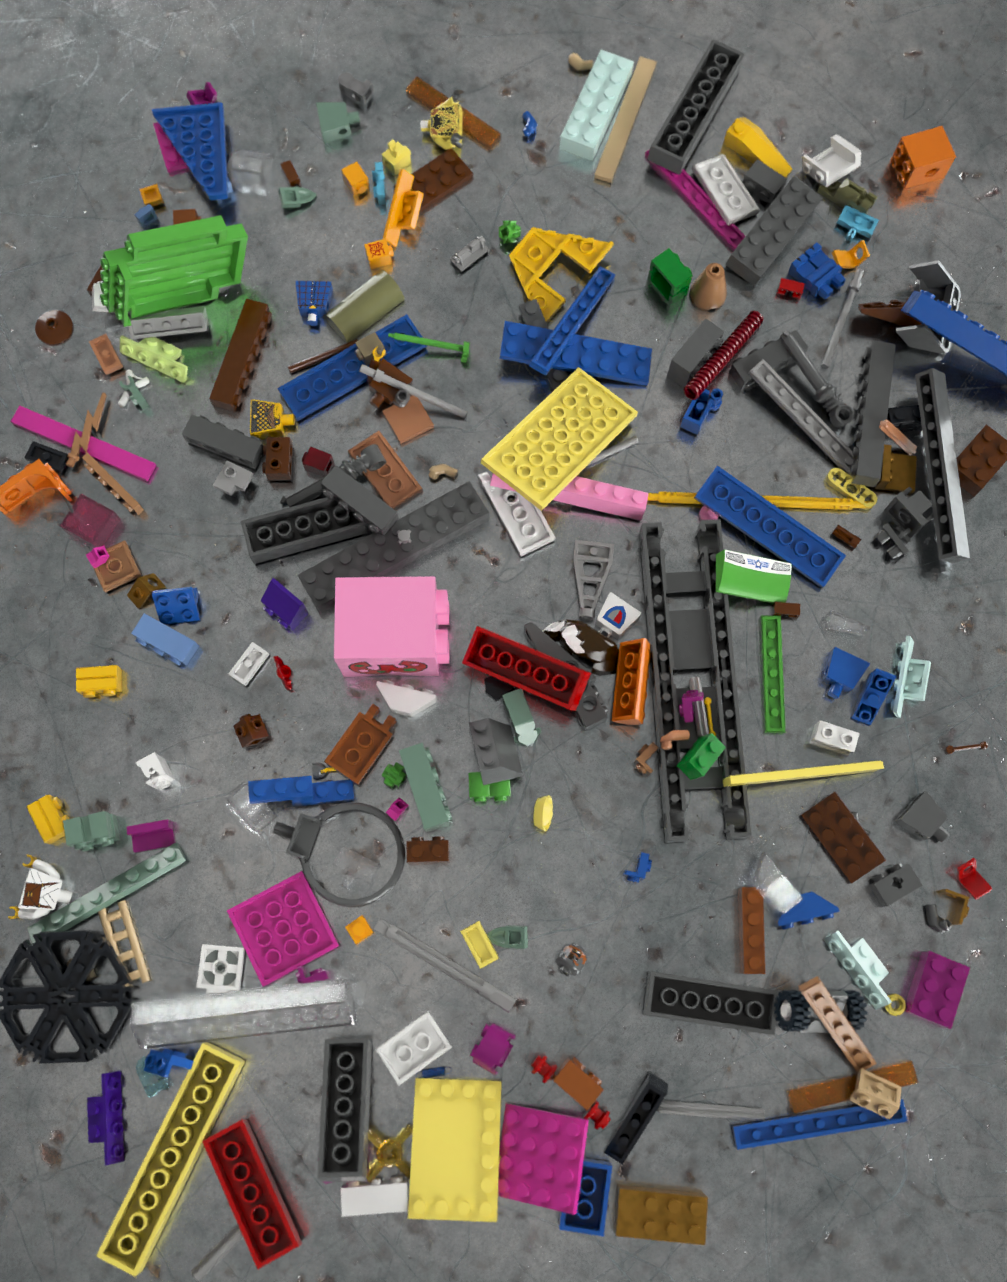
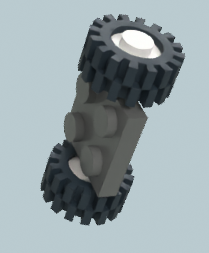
M783 990L778 993L779 996L775 998L777 1003H774V1007H776L774 1014H777L776 1022H779L778 1026L782 1027L783 1031L829 1033L801 991ZM855 990L829 991L855 1030H860L861 1027H864L865 1024L863 1022L867 1020L864 1017L867 1015V1011H865L867 1005L863 1003L865 999L861 996V993Z

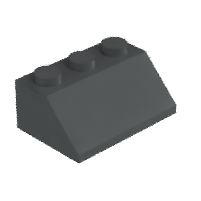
M490 718L469 722L483 785L522 777L523 771L511 726Z

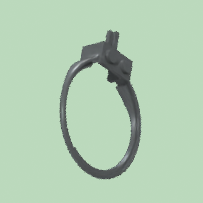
M343 803L328 808L316 817L300 813L295 827L276 822L273 834L291 839L286 853L300 860L304 875L311 887L321 897L336 905L358 907L371 904L385 896L394 887L402 873L405 860V847L402 835L394 821L386 813L374 806L364 803ZM345 810H363L376 815L391 829L397 844V863L389 881L376 893L360 899H344L330 894L314 878L309 862L305 863V860L308 861L319 831L320 820L323 819L325 821L330 816Z

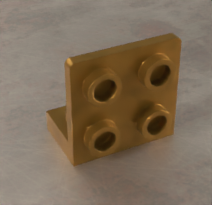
M884 444L881 478L875 489L903 492L908 487H911L912 491L910 493H914L917 457L894 454L891 452L892 445Z

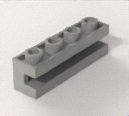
M198 306L172 309L132 319L129 316L131 326H128L131 339L207 331L209 322L206 307Z

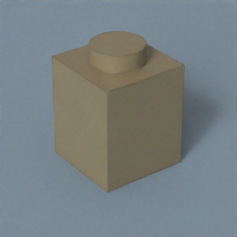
M376 332L355 342L357 349L355 354L359 361L363 360L366 366L370 364L372 357H374L372 352L375 347L378 346L376 351L379 355H382V351L385 349Z

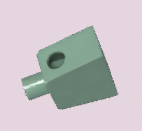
M344 102L316 103L324 143L350 136V124L360 123L358 111L347 113L346 103Z

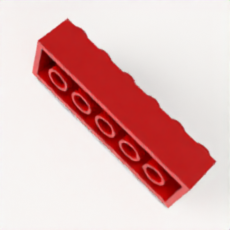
M479 626L475 629L462 664L576 711L591 675L588 671Z
M242 1119L203 1140L202 1143L257 1270L299 1247L302 1244L301 1239L248 1120Z

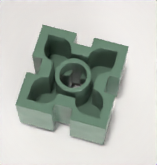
M102 811L85 817H76L63 821L67 846L74 847L75 850L89 851L93 850L96 845L101 844L102 847L114 844V841L120 840L117 817L114 814H109V812Z

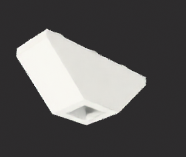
M389 680L377 681L376 684L392 713L413 717L437 701L436 695L431 690L422 689V691L414 690L413 686L403 684L402 687L396 686L394 682Z

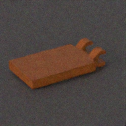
M374 704L370 706L365 715L361 712L358 713L324 761L357 785H359L393 737V734L389 731L397 722L391 715L386 718L383 724L375 720L374 718L379 714L380 708Z

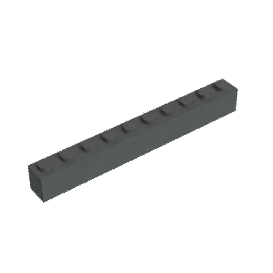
M931 368L916 374L915 378L939 560L955 563L970 559L945 373Z

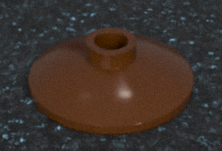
M60 310L45 312L38 318L35 325L36 335L42 342L48 345H58L65 342L73 331L71 318Z

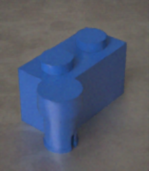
M718 388L713 389L711 395H709L710 391L705 389L696 400H692L680 427L698 435L709 411H716L720 408L723 397L722 390Z

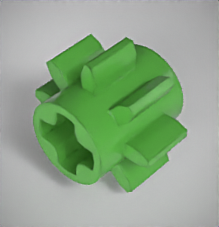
M515 220L503 221V225L499 227V237L504 240L503 243H517L516 239L521 237V227L516 224Z
M397 762L394 766L389 763L382 773V777L385 778L384 784L390 788H393L394 785L400 787L407 776L403 772L405 770L404 766Z

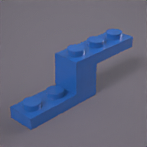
M312 776L248 781L250 804L291 800L292 807L354 801L353 783L351 780L312 783Z

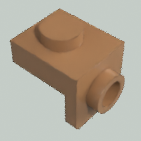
M654 742L649 746L645 744L638 751L640 755L634 761L636 764L635 768L642 775L646 773L649 776L653 772L645 762L659 748Z

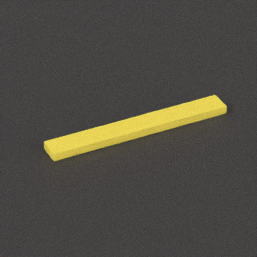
M871 761L733 775L723 779V786L729 787L874 772L883 769L884 766L883 761Z

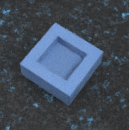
M150 204L140 208L134 214L143 229L158 219L154 208Z

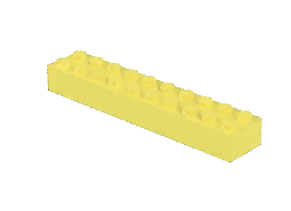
M209 1042L201 1044L191 1070L189 1069L96 1257L135 1277L143 1271L204 1147L202 1141L208 1138L245 1060Z

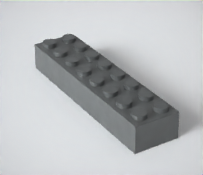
M712 39L651 144L647 160L678 175L681 174L738 74L744 59V53Z

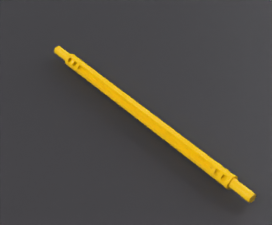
M659 491L658 493H649L647 500L658 501V503L703 505L694 499L697 493ZM761 495L776 507L835 510L872 508L865 507L862 503L852 498Z

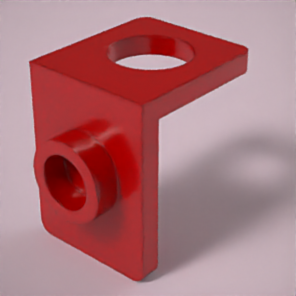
M975 858L957 868V880L975 900L992 891L990 884L977 872Z

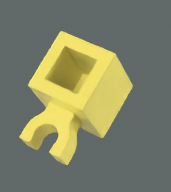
M392 139L387 143L389 149L382 153L383 165L394 176H397L400 169H405L411 164V152L405 145L402 146L398 141L395 143Z

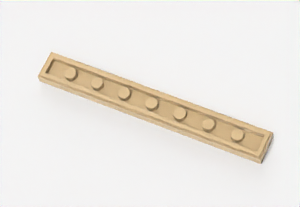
M640 56L594 178L612 183L657 61Z

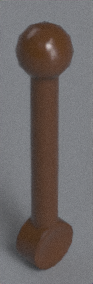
M983 741L975 745L947 746L945 751L948 754H952L954 751L986 749L988 744Z

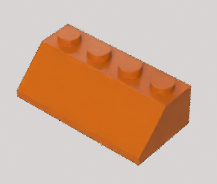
M645 638L620 643L612 722L631 726L643 724L645 700L647 698V680L649 678V661L651 658V645Z

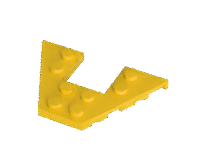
M532 227L509 254V258L528 301L537 299L544 319L548 323L564 305L566 299L540 280V276L561 252L588 273H591L614 244L612 241H599L591 237L583 238L580 235L574 234L565 235L552 230L544 231L540 228Z

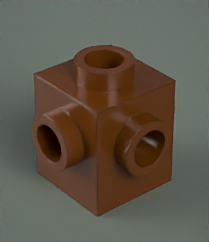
M246 714L240 717V721L233 726L242 748L258 745L269 736L260 714L254 716Z

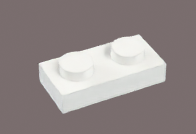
M252 642L231 669L229 675L244 686H247L270 654Z

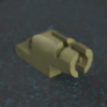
M848 178L843 183L836 181L828 187L821 184L817 191L842 209L847 205L865 214L868 213L869 208L873 207L878 198L871 192L867 193L865 188L858 186Z

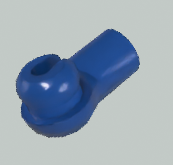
M526 111L522 115L526 122L523 133L526 137H530L531 134L536 132L537 122L530 112Z

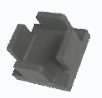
M911 487L895 496L885 508V511L903 530L911 529V532L908 534L909 538L916 535L934 519L933 514L928 518L922 515L932 506V503L921 491H918L910 498L906 497L912 491Z

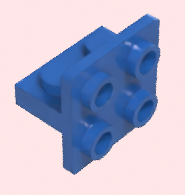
M184 587L152 591L159 621L163 624L199 621L200 615L197 607L198 589Z

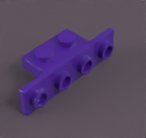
M120 1071L101 1074L102 1096L87 1097L88 1143L104 1142L105 1165L124 1161Z

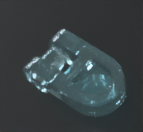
M145 1056L138 1060L136 1071L147 1096L151 1098L156 1095L157 1091L169 1088L170 1083L166 1077L144 1071L145 1059L147 1057ZM156 1076L158 1082L152 1084L150 1078Z

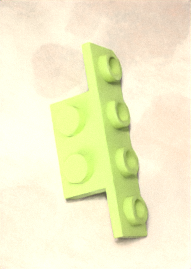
M123 335L120 337V353L183 383L187 381L188 366L176 361L181 356V349L156 337L144 338L139 343Z

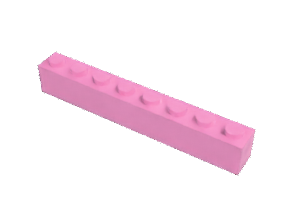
M494 473L492 474L490 486L515 491ZM576 476L553 500L641 521L646 510L649 493Z

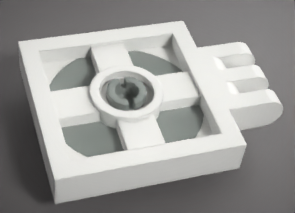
M202 944L196 988L207 989L205 1004H211L212 996H214V1005H219L220 996H223L222 1005L227 1006L229 991H240L245 956L244 948Z

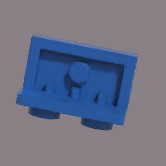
M164 1048L163 1052L151 1049L145 1059L144 1071L168 1078L172 1065L191 1070L194 1061L186 1059L187 1054Z

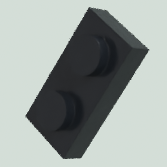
M32 441L24 458L32 463L38 459L43 464L48 462L52 469L62 474L68 461V454Z

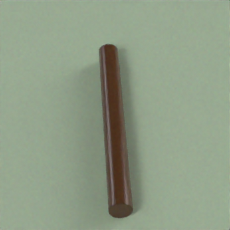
M358 339L288 366L290 374L335 356L354 345Z

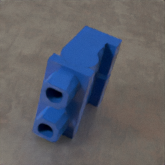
M817 242L805 251V254L803 253L791 263L788 273L796 281L805 283L804 288L810 291L813 297L819 295L826 300L833 293V289L829 285L832 283L839 289L844 285L846 279L840 273L842 267L839 264L837 265L833 259H830L821 250L822 246Z

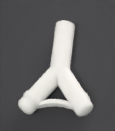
M131 370L125 371L127 385L130 383L129 375L139 380L135 382L138 389L150 383L147 377L140 378L135 376ZM124 391L118 401V405L125 407L132 393Z

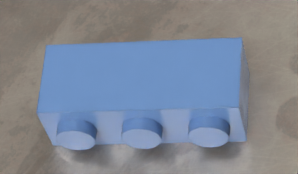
M145 613L131 633L136 638L135 642L144 647L146 645L153 647V652L160 656H163V654L169 656V661L178 666L181 663L187 666L199 647L194 640Z

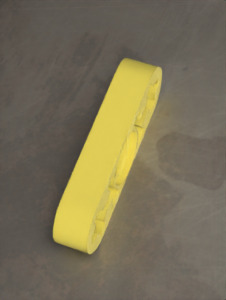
M833 468L827 474V484L846 498H852L862 503L865 507L873 508L877 503V496L873 491L864 485L853 484L852 476L842 469ZM838 475V479L834 481L832 479L833 476ZM847 485H854L856 493H849L846 489ZM860 491L863 492V493L860 495V497L857 498V495L860 493ZM867 497H869L872 503H865L864 501Z

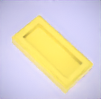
M480 921L460 931L480 969L499 959Z

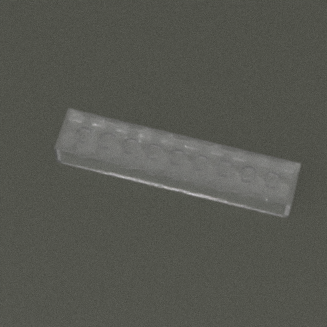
M337 978L328 981L294 983L284 986L275 985L267 988H251L240 991L231 990L223 993H207L206 995H188L153 1001L144 1000L132 1004L130 1028L139 1048L148 1049L355 1025V1010L349 978Z

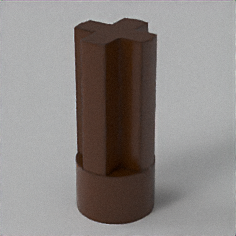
M837 525L832 532L833 535L854 549L861 541L859 537L840 525Z

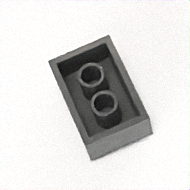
M705 318L672 358L667 377L684 388L724 341L722 339L724 331Z

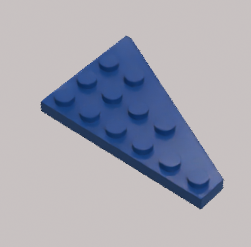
M223 103L152 109L154 118L209 200L228 199Z

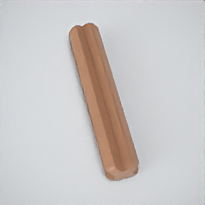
M887 419L880 421L879 428L908 455L916 453L917 446Z

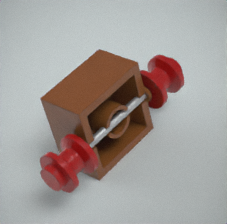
M538 1055L530 1065L533 1068L531 1073H539L543 1076L542 1082L544 1084L548 1080H553L585 1108L584 1119H592L595 1122L594 1128L596 1130L600 1127L604 1129L611 1118L608 1117L610 1111L606 1110L603 1112L598 1108L599 1102L596 1100L604 1090L600 1086L602 1081L592 1072L589 1075L584 1072L585 1066L575 1057L572 1060L567 1057L556 1071L558 1068L556 1064L550 1066L546 1062L547 1056L544 1055L541 1058Z

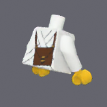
M27 855V857L31 858V862L29 864L23 863V866L29 868L18 906L9 907V909L15 910V915L8 916L9 919L34 920L48 915L50 910L55 909L56 902L70 903L72 892L61 889L63 881L60 880V874L51 864L39 860L32 855Z

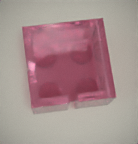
M81 493L72 506L74 512H68L60 527L72 537L92 548H96L105 544L119 523L120 518L111 509L100 503L98 504Z

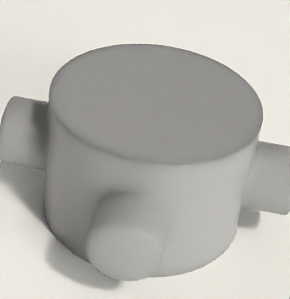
M409 529L398 530L399 540L397 542L399 544L411 543V531Z

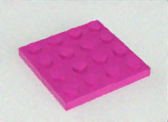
M303 871L227 910L262 987L297 970V967L304 966L339 947V943Z
M506 1103L499 1148L501 1159L499 1163L498 1196L564 1213L576 1214L589 1120Z

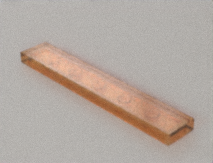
M417 76L406 87V93L431 110L449 99ZM461 106L463 111L462 131L488 149H491L501 138V133Z
M912 1061L869 1070V1072L900 1087L918 1083ZM857 1074L787 1091L792 1112L796 1114L850 1100V1096L856 1088Z

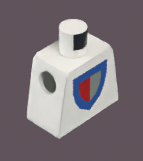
M610 592L595 624L601 628L599 632L608 638L613 636L616 639H620L639 620L642 613Z

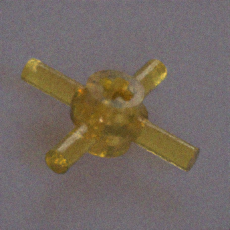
M407 1124L395 1140L385 1141L369 1127L368 1139L377 1147L376 1157L378 1160L367 1173V1181L370 1184L384 1167L392 1168L396 1166L410 1180L411 1168L401 1159V1146L413 1132V1128ZM388 1149L392 1150L390 1152L392 1154L391 1158L387 1157L388 1154L386 1152Z

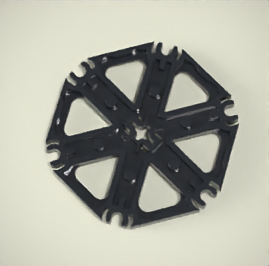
M90 930L45 931L34 934L35 944H31L29 939L23 941L0 978V988H3L0 990V995L3 997L0 1007H4V1009H0V1020L18 1052L21 1053L23 1051L22 1056H27L30 1051L34 1052L33 1062L37 1061L40 1057L41 1059L38 1064L89 1062L96 1058L93 1053L94 1049H98L100 1054L104 1053L105 1049H109L133 1004H124L134 1001V998H128L125 995L126 991H132L134 987H125L124 985L132 984L133 981L109 940L106 941L104 947L102 945L105 942V937L100 938L98 943L94 941L93 938L96 932H92L89 935ZM54 940H77L80 946L64 972L51 949V944ZM106 956L118 975L117 981L108 984H85L99 957ZM25 958H28L43 986H16L13 983V977ZM63 991H65L66 995L73 997H70L66 999L65 1002H63V998L54 996H58L62 994ZM115 1006L117 1008L118 1014L107 1033L102 1034L98 1031L85 1007ZM15 1009H44L30 1035H23L12 1016ZM63 1021L79 1046L76 1052L56 1053L51 1050L50 1045Z

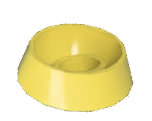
M550 795L539 797L536 800L533 815L535 827L546 832L550 827L553 816V802Z

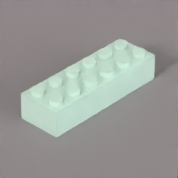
M600 50L560 136V150L593 162L632 77L634 61Z

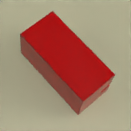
M781 278L777 293L785 295L786 290L787 292L792 291V297L801 298L805 283Z

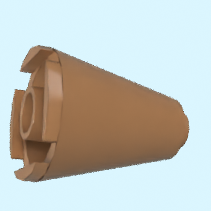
M718 263L709 264L691 285V301L699 309L710 311V309L714 308L718 309L726 299L724 268Z

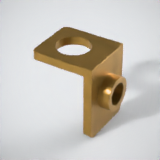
M154 573L137 578L127 596L139 609L142 608L152 591L163 590L165 585ZM148 580L155 581L157 586H152Z
M948 889L940 890V894L959 900L952 924L961 925L969 912V906H967L969 897Z

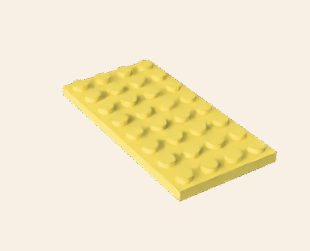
M578 367L481 459V464L542 511L637 416L638 411Z

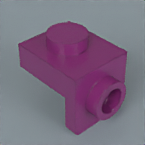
M206 82L203 90L187 91L186 97L191 105L215 103L217 92L210 82Z
M689 690L686 691V694H683L682 704H679L680 716H684L685 722H693V701H702L704 698L703 692Z

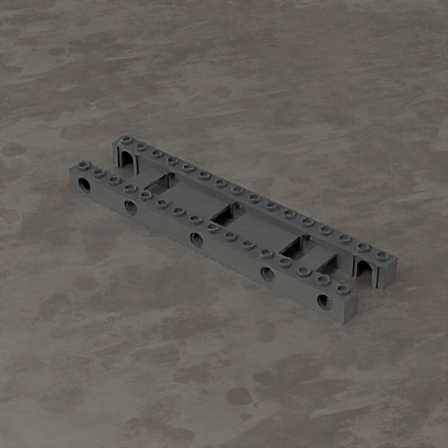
M721 519L701 520L696 536L699 539L700 554L698 560L700 559L701 571L666 573V551L661 549L660 546L664 533L662 522L642 523L640 528L648 640L651 645L650 664L657 746L659 747L658 761L665 843L686 842L689 840L691 831L688 830V827H685L684 812L688 808L685 789L722 788L723 804L721 806L724 808L726 827L724 833H726L727 840L747 839L752 836L747 785L723 786L724 778L746 773L728 594L716 592V554L723 551ZM704 592L705 609L669 611L666 593ZM711 668L712 687H702L703 699L709 697L712 700L710 707L713 731L726 748L719 756L720 767H710L703 777L690 780L677 766L680 762L679 751L680 749H690L699 736L697 735L695 717L693 722H685L684 716H680L679 704H682V696L690 688L676 689V684L673 683V670ZM704 703V705H705V711H706L707 724H708L707 708H706V704ZM672 730L689 731V740H675L672 742L673 747L671 749L663 750L661 748L660 739Z

